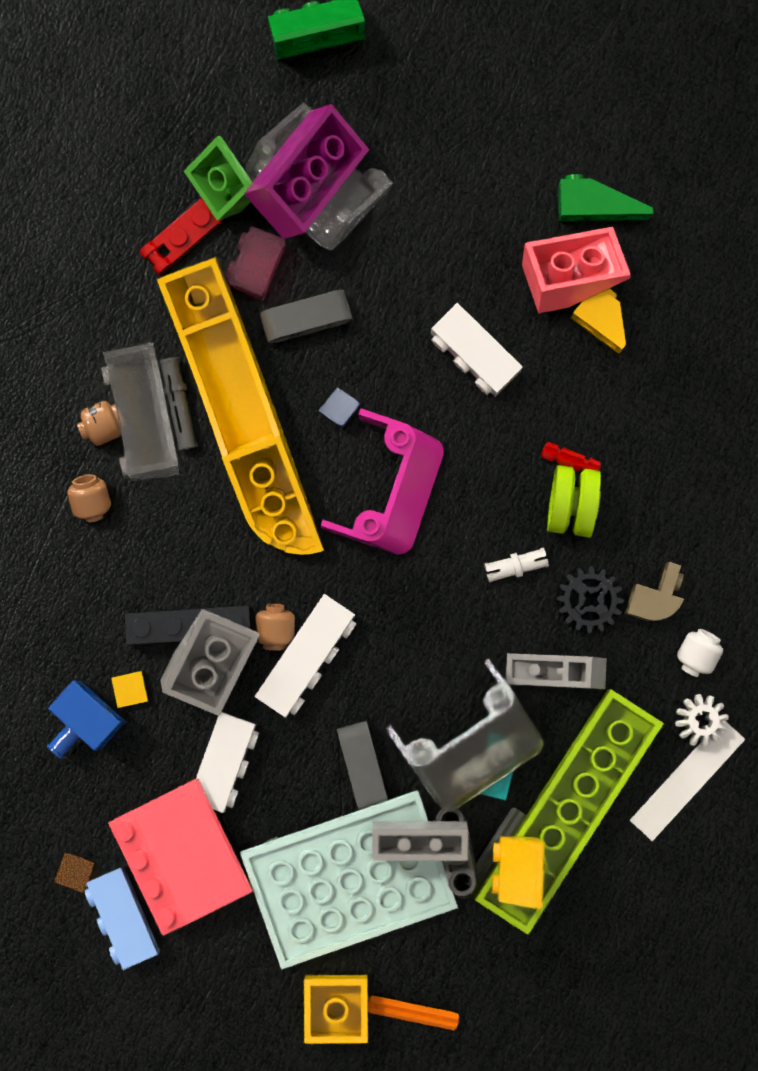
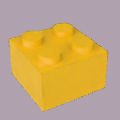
M305 975L304 1043H368L367 975Z

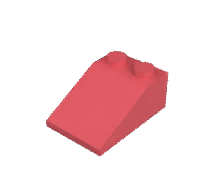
M613 227L527 242L524 246L522 267L538 313L568 308L630 279L631 276Z

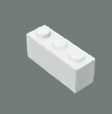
M458 303L431 328V334L434 336L431 341L442 352L448 350L455 357L453 360L454 364L463 373L466 374L469 371L477 378L475 384L486 395L491 392L496 397L523 368Z
M223 712L218 716L196 779H199L212 808L222 813L226 811L227 807L233 808L238 791L233 788L237 777L244 778L249 761L244 760L248 748L254 749L260 733L254 731L257 724Z

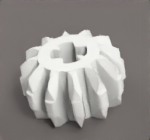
M701 694L695 695V705L690 699H685L683 702L688 711L684 709H677L676 711L678 715L684 717V720L676 721L675 726L686 727L680 733V737L685 738L692 734L689 744L693 746L697 744L699 737L703 747L709 746V737L715 743L719 742L720 737L716 731L722 733L727 731V728L720 725L719 722L728 720V715L719 716L717 713L723 709L724 705L719 703L712 707L714 702L713 696H708L703 703ZM704 713V719L708 721V725L701 726L700 729L698 727L699 722L695 720V717Z

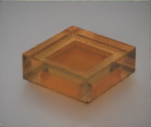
M65 852L54 882L84 893L95 862Z

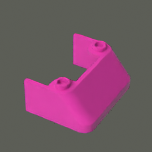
M360 409L359 421L386 429L384 440L387 448L393 453L402 455L403 459L384 514L372 510L364 511L356 518L353 529L325 520L322 521L321 528L322 530L393 554H405L414 544L443 458V446L434 437L408 424Z

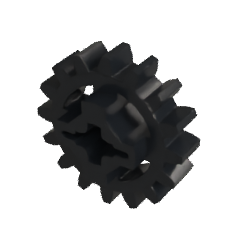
M590 566L587 574H584L582 569L579 568L576 570L577 578L569 574L566 576L569 585L561 584L559 586V589L564 592V596L556 597V601L563 602L564 607L560 608L558 612H566L568 614L564 621L566 624L572 621L576 622L574 628L576 631H579L582 625L586 627V632L589 634L592 632L593 626H596L599 632L604 631L603 623L606 622L609 625H613L612 614L621 615L622 613L616 608L617 604L624 603V599L617 598L616 593L622 590V587H613L612 583L616 578L612 576L606 579L604 577L605 569L595 574L594 567ZM596 580L600 583L596 587H587L581 581ZM572 590L576 595V606L573 608L570 605ZM600 590V593L596 595L594 600L596 606L590 605L580 610V607L584 605L583 602L586 600L584 593L591 595ZM607 592H609L610 595V606L608 610L607 607L604 605V594H606ZM584 613H593L599 619L589 621L580 617Z

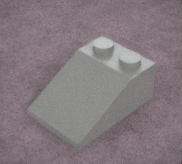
M202 609L173 653L161 678L162 692L219 716L260 634Z

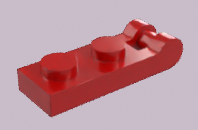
M201 198L155 239L143 246L139 253L145 260L149 259L153 263V269L158 275H162L223 222V219L217 221ZM163 246L170 252L164 258L158 252Z

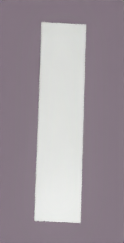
M720 721L719 724L725 726L727 731L725 733L716 731L720 741L715 743L709 737V746L703 747L700 743L630 819L651 841L659 835L745 740L726 721Z

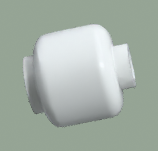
M703 629L688 633L677 653L678 659L683 663L682 669L696 677L700 673H712L723 654V648L719 644L721 640Z

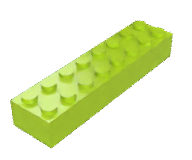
M607 690L514 835V837H537L544 842L542 909L498 901L497 894H492V875H498L499 862L495 864L475 894L474 899L524 933L529 934L664 723L615 691Z

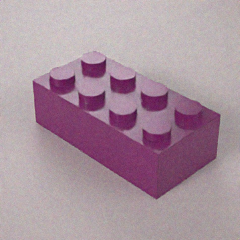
M332 104L312 110L244 194L283 239L303 234L367 154L369 148Z

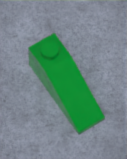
M571 174L565 176V179H560L558 185L559 222L650 220L653 215L652 207L593 179H584L583 175Z

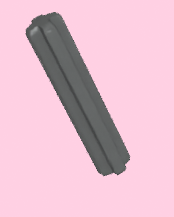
M511 808L476 863L479 889L497 863L493 862V844L499 843V836H514L526 818V815L517 808ZM470 876L465 880V884L469 887L471 886Z

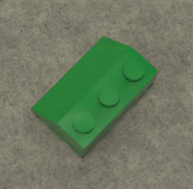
M332 0L323 4L317 1L304 4L302 9L293 11L288 8L275 11L272 16H268L277 60L365 39V20L358 0Z

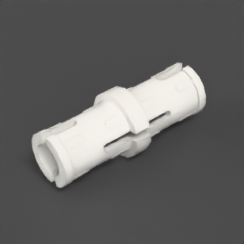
M544 548L522 555H517V553L510 554L511 558L485 563L484 566L487 572L499 569L497 572L487 574L489 583L513 575L521 577L524 572L549 567L548 559L546 558L534 561L537 558L546 556Z

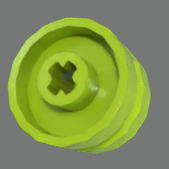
M556 466L550 496L547 532L563 534L568 529L570 516H573L572 530L574 535L592 537L600 505V471L584 469L579 476L578 485L575 487V471L573 467Z

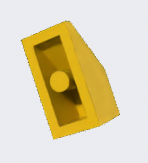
M609 288L583 300L573 312L571 319L620 354L626 345L620 302L615 299L617 295Z

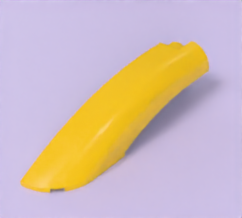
M217 257L157 279L202 397L222 455V460L249 526L265 543L287 553L301 555L324 551L268 388Z

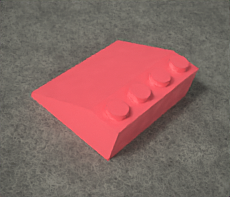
M198 778L108 822L162 935L189 924L253 891Z

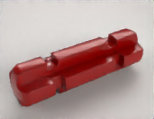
M551 442L545 444L541 454L542 458L549 461L556 460L557 464L573 467L577 472L584 469L599 471L601 467L599 461L592 458L587 460L585 459L586 456L566 448L559 449L558 445Z

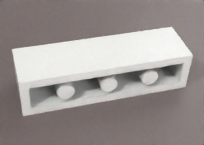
M324 594L255 697L285 718L289 713L295 716L305 701L301 698L305 689L308 687L312 690L321 678L322 674L318 670L324 661L330 664L338 653L339 649L335 645L340 637L343 636L347 639L356 626V623L352 621L355 614Z

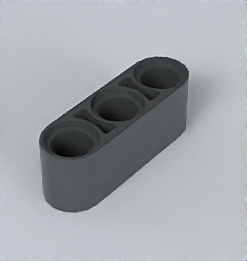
M345 290L324 293L270 308L260 313L268 343L289 340L343 325L353 320Z
M367 721L338 728L337 732L358 810L388 801Z
M455 807L441 809L436 817V821H445L449 815H457L459 821H467L466 817ZM469 828L468 861H444L448 886L456 896L463 899L473 897L479 889V878ZM463 875L470 876V888L464 892L458 891L456 887L457 879Z

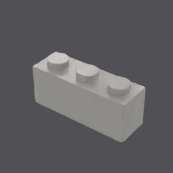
M373 821L372 860L468 861L467 821Z

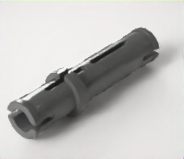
M179 357L163 359L160 361L166 386L163 388L164 395H168L179 446L178 449L183 451L196 448L198 443L196 442L186 395L188 386L187 383L183 382Z

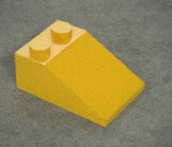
M499 836V843L493 844V862H499L498 875H492V894H497L499 902L542 909L544 842L537 837Z

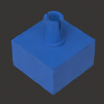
M73 680L48 708L64 723L65 727L47 747L60 759L64 757L66 752L79 738L94 751L102 750L126 721L82 681Z

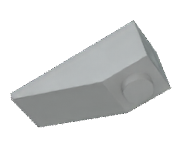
M507 653L506 684L605 689L607 658Z

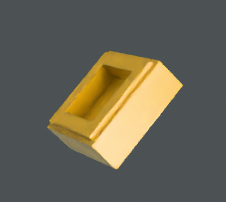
M142 671L111 678L118 708L149 701Z

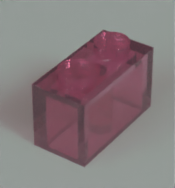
M253 226L250 227L248 234L243 232L237 249L240 250L237 261L232 260L226 272L225 277L229 278V287L264 301L286 247L285 239Z

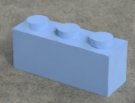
M124 866L86 883L88 889L85 890V895L90 906L97 907L100 914L97 923L103 936L108 935L113 946L109 947V951L116 965L121 964L124 970L159 954L160 949Z

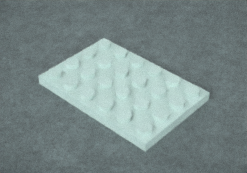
M418 790L241 851L242 860L281 969L458 908L453 892L448 886L442 861L372 860L373 821H428Z

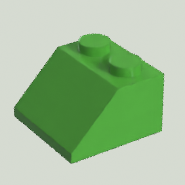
M221 136L216 137L184 170L217 221L240 213L251 202L244 193L253 182Z

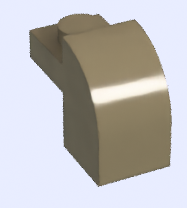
M672 562L665 564L658 590L639 584L633 585L624 614L644 621H658L673 615L680 608L684 600L672 595L673 591H679L684 574L679 573L681 565Z

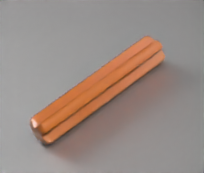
M371 996L369 998L367 1009L372 1014L449 1030H456L458 1027L459 1014L455 1012L378 996Z

